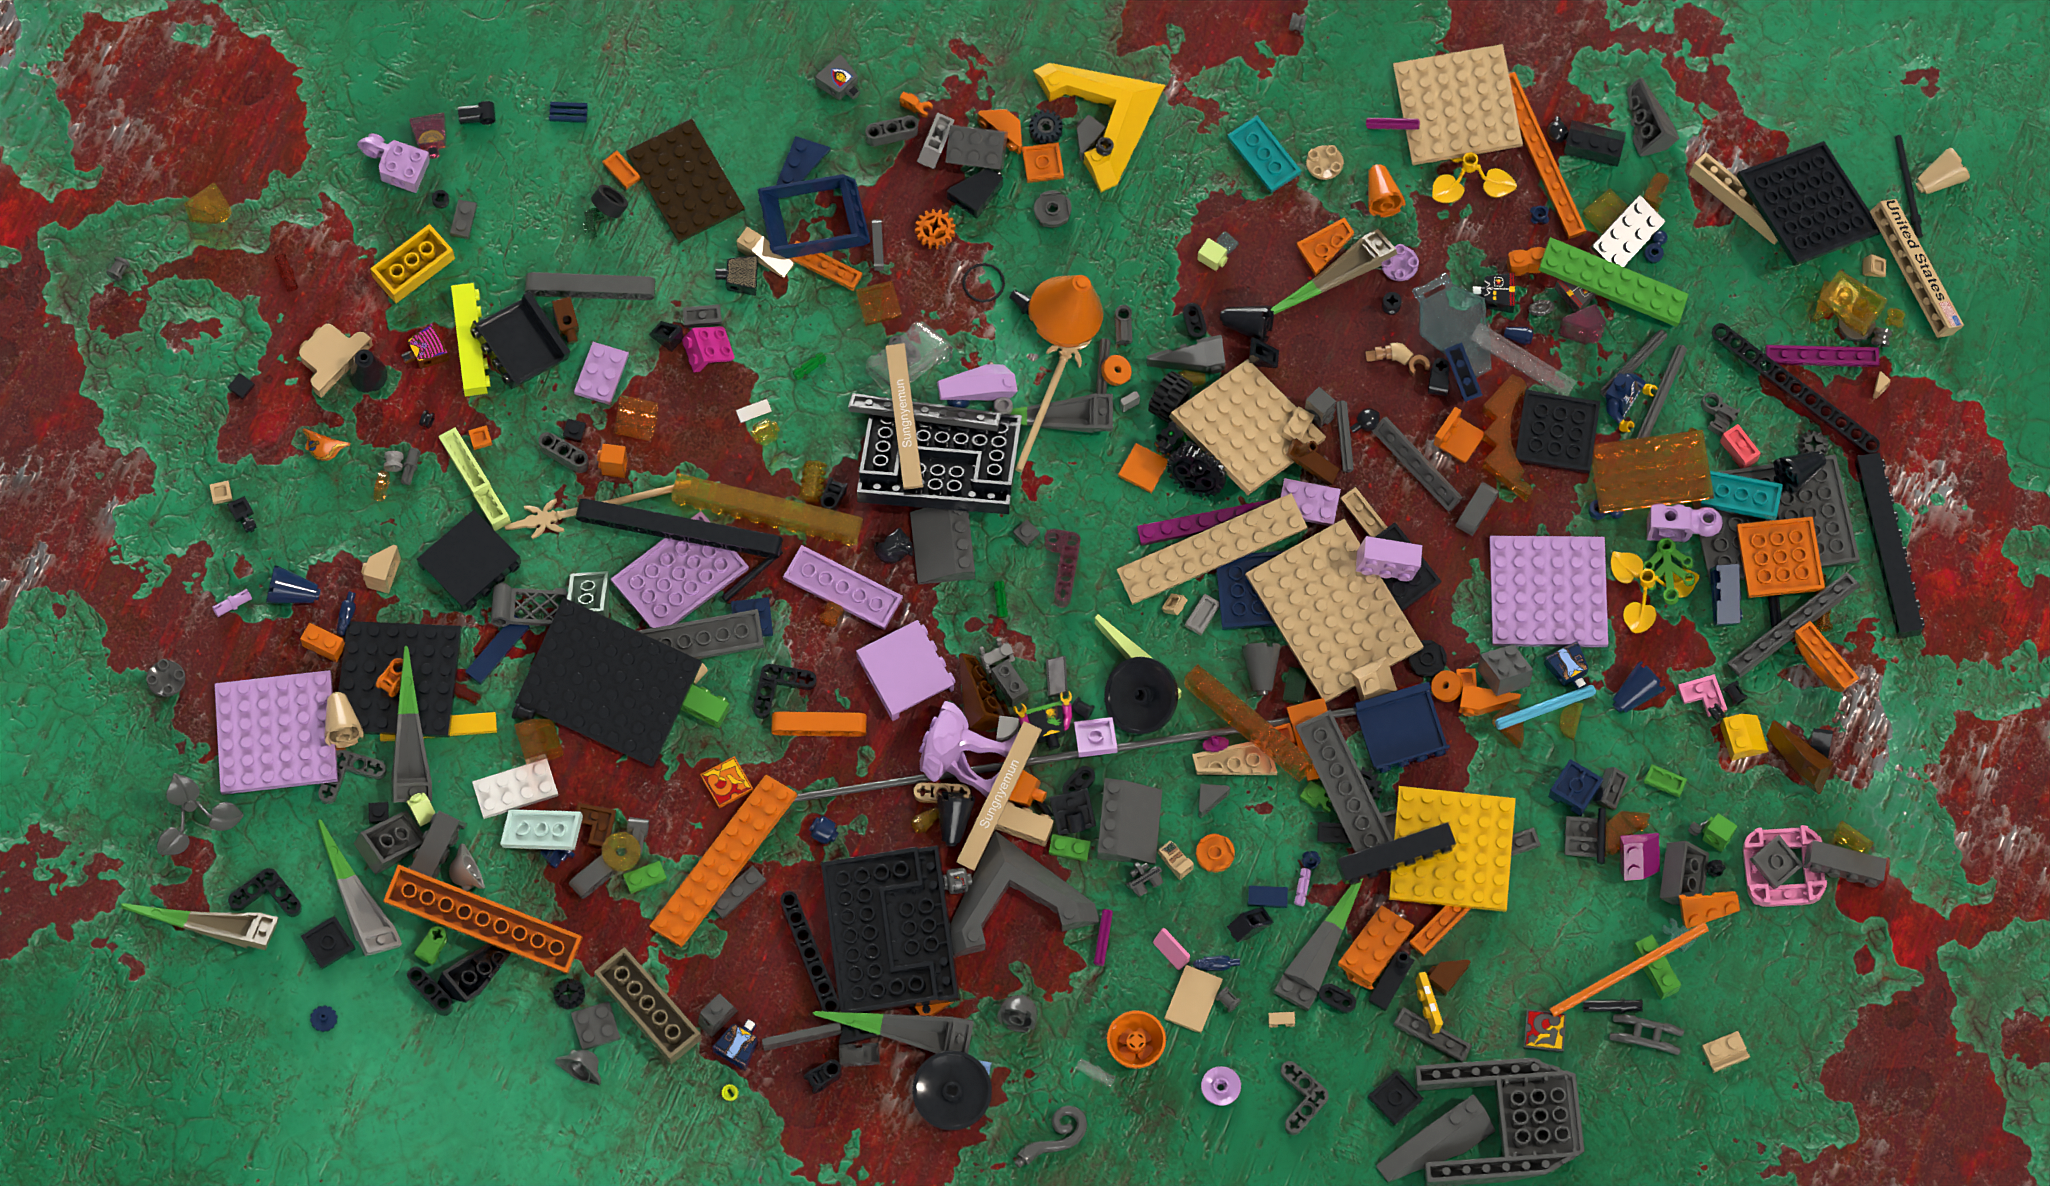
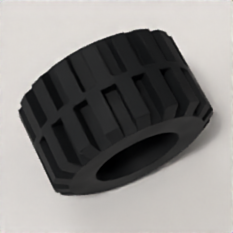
M1174 371L1169 372L1154 391L1149 402L1148 411L1165 422L1170 423L1173 421L1169 417L1171 412L1187 402L1192 392L1193 382Z

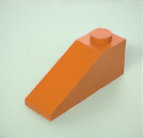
M1463 685L1459 713L1473 717L1474 715L1478 716L1519 704L1521 694L1509 692L1496 696L1491 689Z

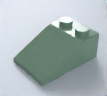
M609 571L571 574L567 599L609 618Z

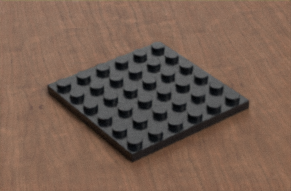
M1824 141L1741 170L1736 174L1738 180L1794 266L1875 237L1881 233L1869 209Z
M350 621L345 635L339 692L346 695L363 729V734L396 735L400 690L394 697H390L388 692L382 688H377L375 685L392 660L396 658L403 659L404 647L407 646L423 737L450 738L462 634L461 626ZM402 666L398 667L396 672H401Z

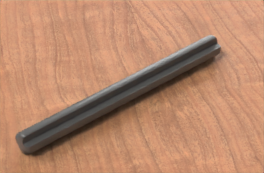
M1684 345L1676 346L1636 437L1640 443H1646L1686 354L1687 348Z

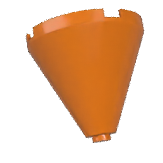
M1084 275L1058 276L1047 279L1035 289L1029 302L1030 321H1033L1037 327L1036 331L1045 340L1057 346L1077 347L1081 343L1089 342L1097 334L1103 321L1101 301L1090 280Z

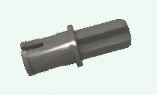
M409 448L406 462L403 463L404 472L401 483L404 485L411 484L414 471L418 469L417 463L421 451L417 448Z

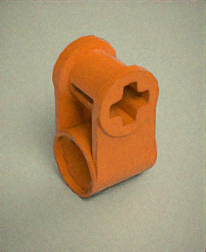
M396 658L392 660L376 682L375 686L388 692L390 697H394L400 690L402 671L396 672V670L403 665V659Z

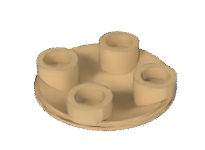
M1334 145L1318 146L1309 151L1306 166L1312 176L1322 180L1332 179L1341 172L1343 157Z

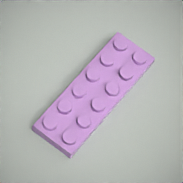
M802 545L783 576L784 580L883 630L886 629L903 599L902 595Z

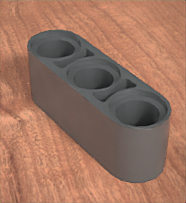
M904 116L869 124L865 130L866 142L870 146H879L914 138L918 134V120L914 116ZM912 125L914 128L908 129L906 126ZM894 129L896 132L890 133L888 130ZM872 133L878 134L875 137L870 136Z
M545 432L539 436V447L543 454L577 473H583L588 470V456L584 451L552 433ZM546 441L552 442L549 446L543 445ZM563 450L568 451L566 455L559 454ZM579 459L584 460L582 464L575 463Z
M1482 482L1459 518L1456 527L1473 536L1500 491Z
M610 848L572 878L569 885L581 899H584L622 869L625 862Z

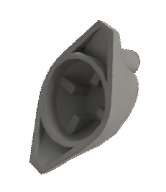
M461 843L458 853L449 868L450 878L455 884L462 886V889L465 891L470 890L474 886L484 889L485 885L478 866L465 844Z

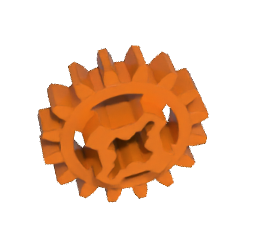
M932 209L930 214L925 211V216L920 215L919 221H916L917 228H915V234H918L917 240H922L923 246L929 244V249L933 245H935L936 249H939V245L946 247V241L951 243V237H955L953 218L948 219L949 213L947 212L943 215L941 209L938 213H935L934 209Z

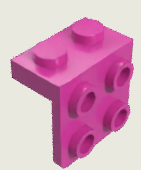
M723 327L692 328L682 339L693 372H700L708 363L728 362L735 358Z

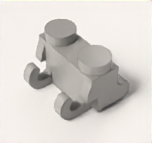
M1000 638L995 639L998 648L989 653L984 652L983 646L979 647L981 654L979 657L987 674H990L991 669L994 668H990V665L1007 656L1010 663L1015 661L1012 647L1007 642L1002 645Z

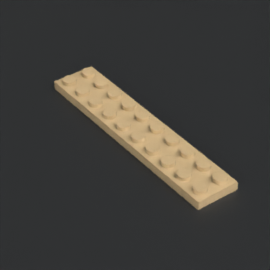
M1291 493L1117 569V572L1133 605L1306 530L1307 525Z

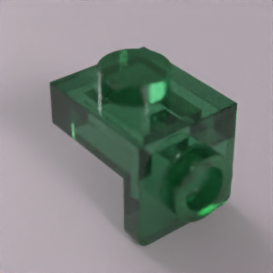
M591 208L584 212L586 222H583L584 232L589 234V238L594 239L597 238L594 221L604 219V214L597 208Z

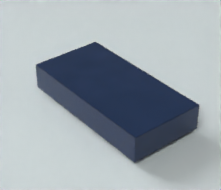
M1248 887V906L1287 908L1288 887Z

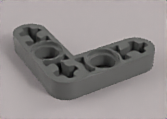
M341 749L336 750L337 758L343 755L345 761L340 762V769L337 768L340 777L337 782L321 783L318 793L320 800L324 804L335 802L346 771L379 780L386 775L385 764L380 760ZM357 760L364 761V766L361 769L354 768V763ZM368 763H370V767L374 769H377V767L380 766L382 772L378 771L377 774H375L373 769L368 768ZM326 784L332 786L330 789L332 796H328L326 799L323 793L328 792L329 786Z
M1287 1061L1281 1067L1280 1073L1282 1078L1306 1097L1287 1118L1285 1123L1287 1133L1298 1135L1327 1103L1329 1093L1296 1063ZM1286 1067L1288 1069H1290L1291 1067L1294 1068L1293 1073L1296 1076L1298 1075V1073L1301 1074L1296 1079V1082L1293 1081L1295 1079L1294 1075H1292L1291 1073H1289L1288 1075L1286 1074ZM1307 1079L1310 1082V1086L1303 1089L1299 1086V1081ZM1322 1092L1324 1100L1319 1099L1316 1102V1106H1318L1316 1108L1312 1103L1316 1099L1315 1093L1320 1094ZM1304 1106H1309L1313 1112L1311 1115L1305 1116L1302 1114L1301 1109ZM1299 1116L1301 1120L1298 1122V1129H1290V1122L1295 1123Z

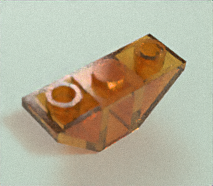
M1620 811L1608 821L1605 833V858L1610 854L1614 856L1620 850V836L1634 835L1638 830L1642 832L1649 826L1650 814Z

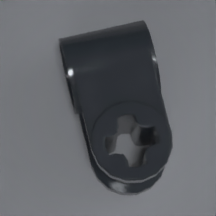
M1438 358L1433 362L1428 384V394L1447 396L1450 366L1449 362L1444 358Z
M832 477L829 478L820 501L821 512L824 515L833 516L836 514L847 492L848 483L842 484L834 481ZM828 502H830V503H833L834 505L828 507V506H826L825 504L828 503Z
M828 1060L819 1067L807 1072L803 1078L809 1082L812 1087V1093L817 1094L839 1080L842 1076V1069L838 1061ZM830 1067L838 1069L835 1074H829L827 1071Z

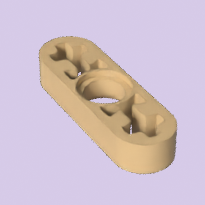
M919 783L914 788L915 799L919 802L937 803L936 792L939 789H945L947 792H951L950 789H953V792L958 793L960 790H964V797L969 798L970 794L969 787L964 784ZM931 788L934 789V797H931V793H925L923 797L920 795V793H917L920 792L921 789H925V792H931Z

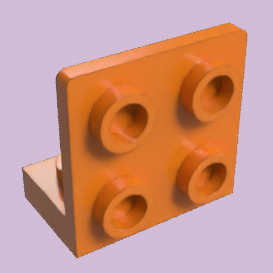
M1454 407L1436 434L1433 445L1466 463L1485 436V432L1460 418L1462 410Z

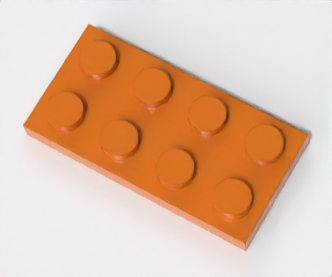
M1381 905L1340 959L1338 966L1371 986L1412 932L1414 925Z

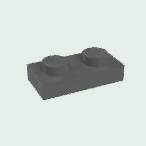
M458 200L450 236L469 239L477 210V203Z
M720 304L683 308L684 328L721 325Z

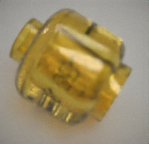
M765 418L753 424V430L750 432L756 444L760 443V445L766 446L778 439L777 432L780 429L776 421L772 422L769 418Z

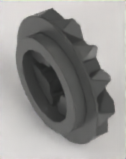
M1813 430L1805 432L1798 441V448L1801 454L1822 452L1825 455L1828 451L1827 437H1824L1821 432H1814ZM1812 439L1818 444L1815 450L1812 445H1809Z

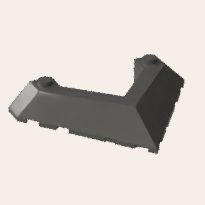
M995 831L972 878V885H969L968 891L965 893L951 921L950 928L954 957L986 950L982 929L1009 886L1021 891L1027 897L1057 913L1062 932L1097 924L1100 921L1095 903Z

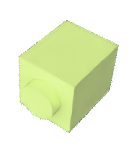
M1208 238L1199 250L1197 260L1217 271L1228 260V257H1226L1227 249Z
M417 793L407 801L420 827L431 821L435 811L425 793Z

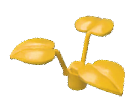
M1469 152L1464 157L1451 159L1453 162H1461L1463 160L1461 173L1457 180L1448 174L1439 176L1433 184L1432 198L1441 203H1452L1459 200L1464 194V187L1459 182L1465 172L1472 173L1475 170H1478L1482 179L1485 180L1483 189L1491 197H1503L1515 190L1517 185L1514 179L1501 169H1490L1486 177L1481 170V166L1478 165L1477 154Z
M1614 551L1611 557V568L1614 577L1625 584L1631 583L1634 577L1636 579L1640 578V584L1643 587L1642 604L1638 602L1630 603L1626 606L1623 615L1625 623L1633 633L1644 632L1653 625L1656 619L1655 608L1651 605H1645L1647 589L1652 588L1655 585V581L1666 587V583L1660 580L1658 576H1655L1653 570H1643V561L1639 556L1633 553ZM1683 569L1687 573L1694 575L1695 583L1692 586H1686L1683 579L1673 573L1674 588L1678 591L1679 598L1686 597L1693 591L1699 580L1697 573Z

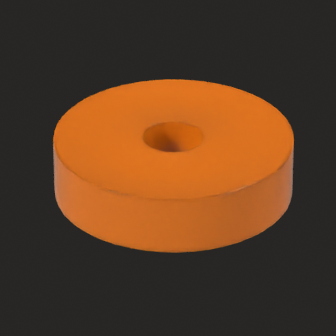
M1120 355L1108 357L1101 366L1103 378L1113 386L1123 385L1131 377V366Z
M1441 671L1432 681V693L1443 702H1451L1457 699L1462 692V679L1453 671Z

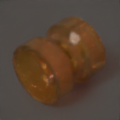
M828 601L825 605V611L819 617V621L835 628L838 623V617L842 616L844 609L840 605Z

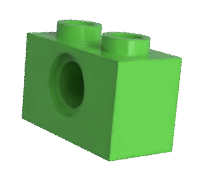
M1718 813L1715 818L1711 816L1705 824V828L1702 831L1705 834L1702 840L1722 853L1732 839L1737 825Z

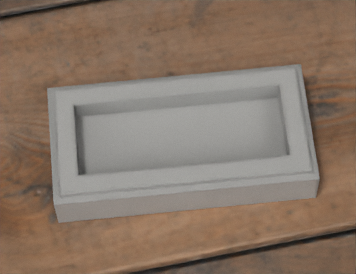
M1204 594L1185 623V627L1202 636L1219 609L1220 602Z

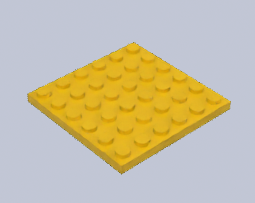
M1399 786L1394 840L1448 822L1456 845L1450 853L1442 855L1440 852L1434 854L1435 857L1430 860L1424 861L1422 858L1417 860L1416 864L1405 867V865L1397 867L1398 870L1391 872L1389 900L1506 912L1515 798Z

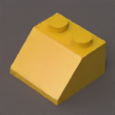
M1738 714L1723 718L1720 727L1731 761L1769 752L1757 715Z

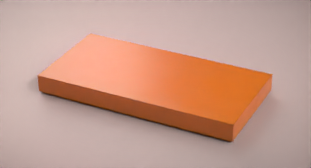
M1324 698L1286 708L1307 782L1320 778L1295 726L1327 712Z

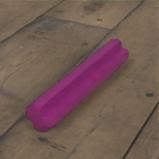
M1367 118L1366 127L1368 129L1418 130L1420 128V121L1417 118Z
M1110 909L1102 910L1094 964L1098 966H1103L1105 963L1113 911Z

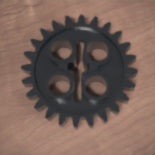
M1184 446L1183 450L1178 448L1177 451H1173L1167 461V473H1171L1169 478L1175 479L1173 483H1179V489L1184 487L1186 493L1192 491L1193 496L1196 493L1200 497L1203 494L1206 497H1209L1210 494L1215 496L1216 493H1220L1221 489H1223L1227 479L1225 476L1227 472L1223 471L1224 466L1218 465L1220 460H1214V455L1208 456V451L1202 453L1201 448H1198L1197 451L1193 446H1191L1190 450L1186 446Z

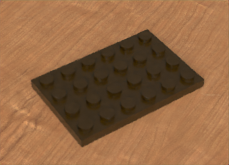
M692 118L626 151L627 156L637 173L641 176V180L678 243L745 211V207Z

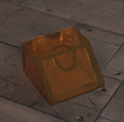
M530 719L514 724L526 765L546 758L548 761L564 755L553 720Z

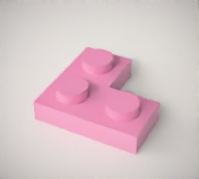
M1715 674L1678 685L1677 688L1683 704L1702 700L1708 717L1711 716L1708 708H1713L1715 703L1721 707L1723 712L1727 711Z

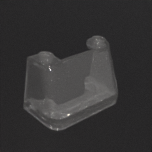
M923 321L914 322L907 332L890 344L905 343L910 383L933 365L941 364V360L947 363L953 358L952 345ZM885 348L876 356L872 355L867 359L866 371L892 399Z

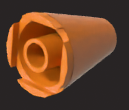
M1380 164L1374 165L1368 172L1369 212L1373 216L1378 214L1383 218L1393 216L1401 211L1402 205L1405 206L1404 196L1387 168Z

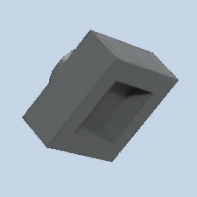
M1026 520L1013 531V535L1027 547L1040 536V532Z

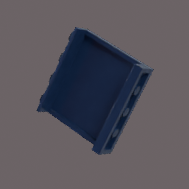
M1429 682L1354 704L1353 708L1374 772L1386 773L1391 771V767H1406L1410 765L1409 762L1411 761L1423 762L1428 760V756L1435 755V757H1440L1449 750L1450 745L1446 743L1430 694L1431 687Z

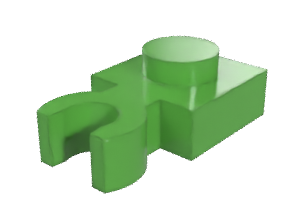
M1310 781L1300 795V799L1315 809L1318 805H1321L1324 812L1330 813L1331 811L1326 806L1327 803H1331L1329 797H1325L1326 791Z

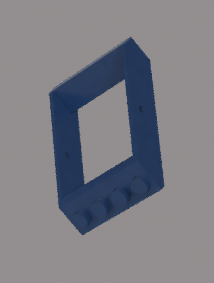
M841 174L758 189L759 202L762 207V216L766 225L770 250L774 254L788 259L863 246L870 242L856 179ZM841 188L851 234L788 245L778 199Z

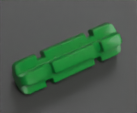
M819 352L815 355V358L812 357L800 365L801 368L798 367L793 370L794 377L800 380L804 377V374L807 375L816 369L819 364L821 365L826 362V356Z
M1004 581L994 582V590L996 591V608H998L997 616L998 618H1006L1008 611L1006 608Z

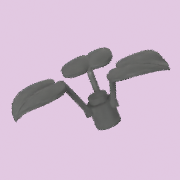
M173 773L166 796L170 803L182 806L180 808L181 828L179 831L174 827L166 829L158 839L157 852L160 855H177L187 849L189 837L183 833L185 811L192 812L198 807L208 818H211L209 825L217 831H225L236 826L242 819L243 812L234 804L223 802L217 804L212 809V814L208 813L200 802L196 801L200 793L198 785L186 776Z

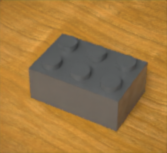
M950 125L946 163L1004 169L1008 132Z

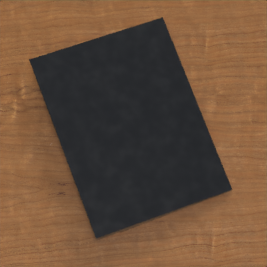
M869 414L859 471L857 502L1009 515L1022 415L1001 414L998 431L915 420L923 487L904 490L895 418Z
M938 845L924 848L912 847L821 862L840 1012L867 1013L960 1001L941 854Z

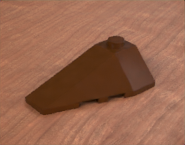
M960 653L959 662L963 704L968 725L972 729L981 731L998 727L999 716L1011 717L1007 705L996 696L995 692L997 690L994 685L991 686L986 680L987 674L977 658L973 655Z
M1776 720L1772 721L1766 737L1800 780L1818 795L1821 794L1834 763Z

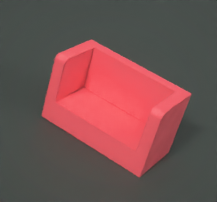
M1739 424L1723 433L1720 443L1740 469L1748 468L1758 461L1761 454Z

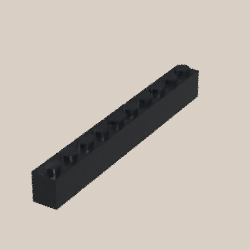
M1880 452L1857 456L1854 464L1897 639L1919 636L1923 628H1925L1923 617H1920L1919 614L1920 602L1915 598L1914 594L1916 593V586L1914 581L1911 582L1910 578L1912 573L1911 566L1907 564V550L1901 541L1903 539L1902 530L1898 529L1897 525L1898 513L1893 509L1894 497L1892 493H1889L1888 489L1890 481L1889 477L1885 476V461L1881 459Z

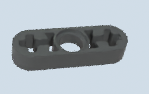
M881 219L872 220L874 270L884 271Z

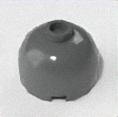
M1015 995L1008 997L1001 1004L997 1018L1001 1024L1002 1022L1008 1024L1006 1028L1025 1033L1030 1028L1032 1030L1035 1028L1038 1010L1036 1005L1027 996Z

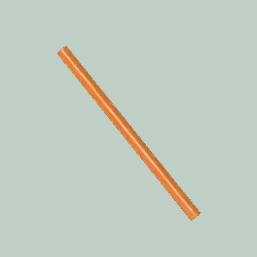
M1703 922L1551 1007L1552 1015L1556 1017L1708 932L1707 925Z

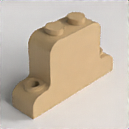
M325 324L322 327H318L314 331L313 336L301 344L299 353L302 363L315 373L310 382L314 392L322 398L351 368L358 351L363 349L369 350L373 346L371 337L364 332H357L351 338H348L333 325Z

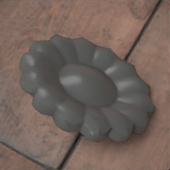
M1544 299L1533 302L1528 309L1532 315L1544 316L1553 311L1555 306L1550 300Z

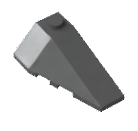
M1643 78L1637 79L1627 88L1629 108L1632 109L1633 116L1631 126L1634 127L1635 135H1633V142L1639 156H1646L1667 150L1680 138L1673 123Z
M1222 336L1202 338L1197 340V344L1191 346L1183 344L1176 351L1167 349L1148 355L1146 364L1149 367L1200 373L1211 372L1212 374L1220 373L1222 370H1225Z

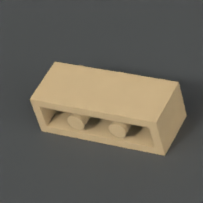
M1008 801L995 829L1045 847L1051 834L1054 820L1045 814H1035L1031 809L1015 807L1013 803Z

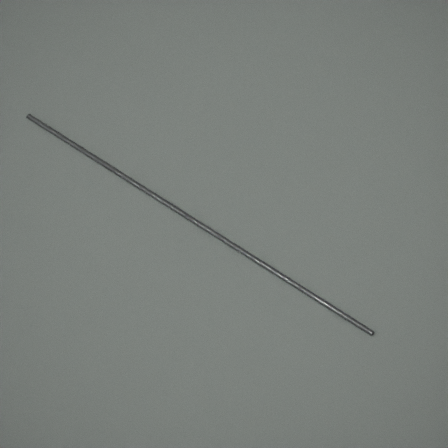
M1353 707L1331 711L1334 718L1356 715ZM1288 717L1117 744V750L1120 752L1210 738L1212 736L1268 729L1290 723ZM1078 750L1028 758L1025 766L1082 757H1079ZM1004 762L970 768L975 774L1001 770ZM946 772L945 774H942L939 780L953 778L956 776L949 772ZM925 774L806 792L797 794L798 796L793 802L928 782L931 780Z

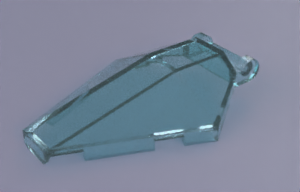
M1444 272L1439 275L1440 277L1424 286L1412 289L1414 296L1420 303L1419 335L1445 355L1444 348L1462 342L1477 378L1492 370L1489 331L1485 316V298L1454 285L1448 274ZM1441 284H1445V289L1425 298L1424 294Z

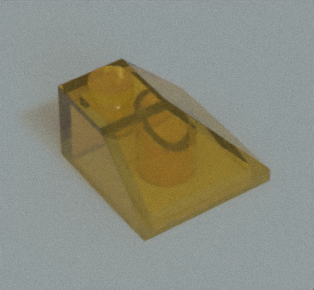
M212 183L184 203L188 219L191 222L218 224L226 221L232 214L228 202L215 183Z

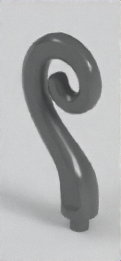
M1064 1106L1058 1109L1052 1117L1054 1130L1060 1134L1070 1133L1073 1129L1072 1124L1062 1125L1060 1123V1119L1063 1116L1070 1115L1077 1122L1074 1133L1063 1140L1040 1141L1027 1145L1017 1154L1018 1159L1014 1164L1018 1168H1021L1024 1164L1028 1166L1040 1154L1062 1151L1076 1145L1084 1137L1087 1130V1120L1084 1113L1073 1106Z

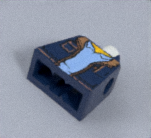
M1578 641L1545 658L1544 665L1562 686L1573 683L1577 690L1587 686L1583 676L1587 674L1589 668Z
M746 1020L742 1028L735 1024L731 1025L714 1044L713 1053L746 1071L758 1042L757 1037L752 1034L757 1025L750 1020Z

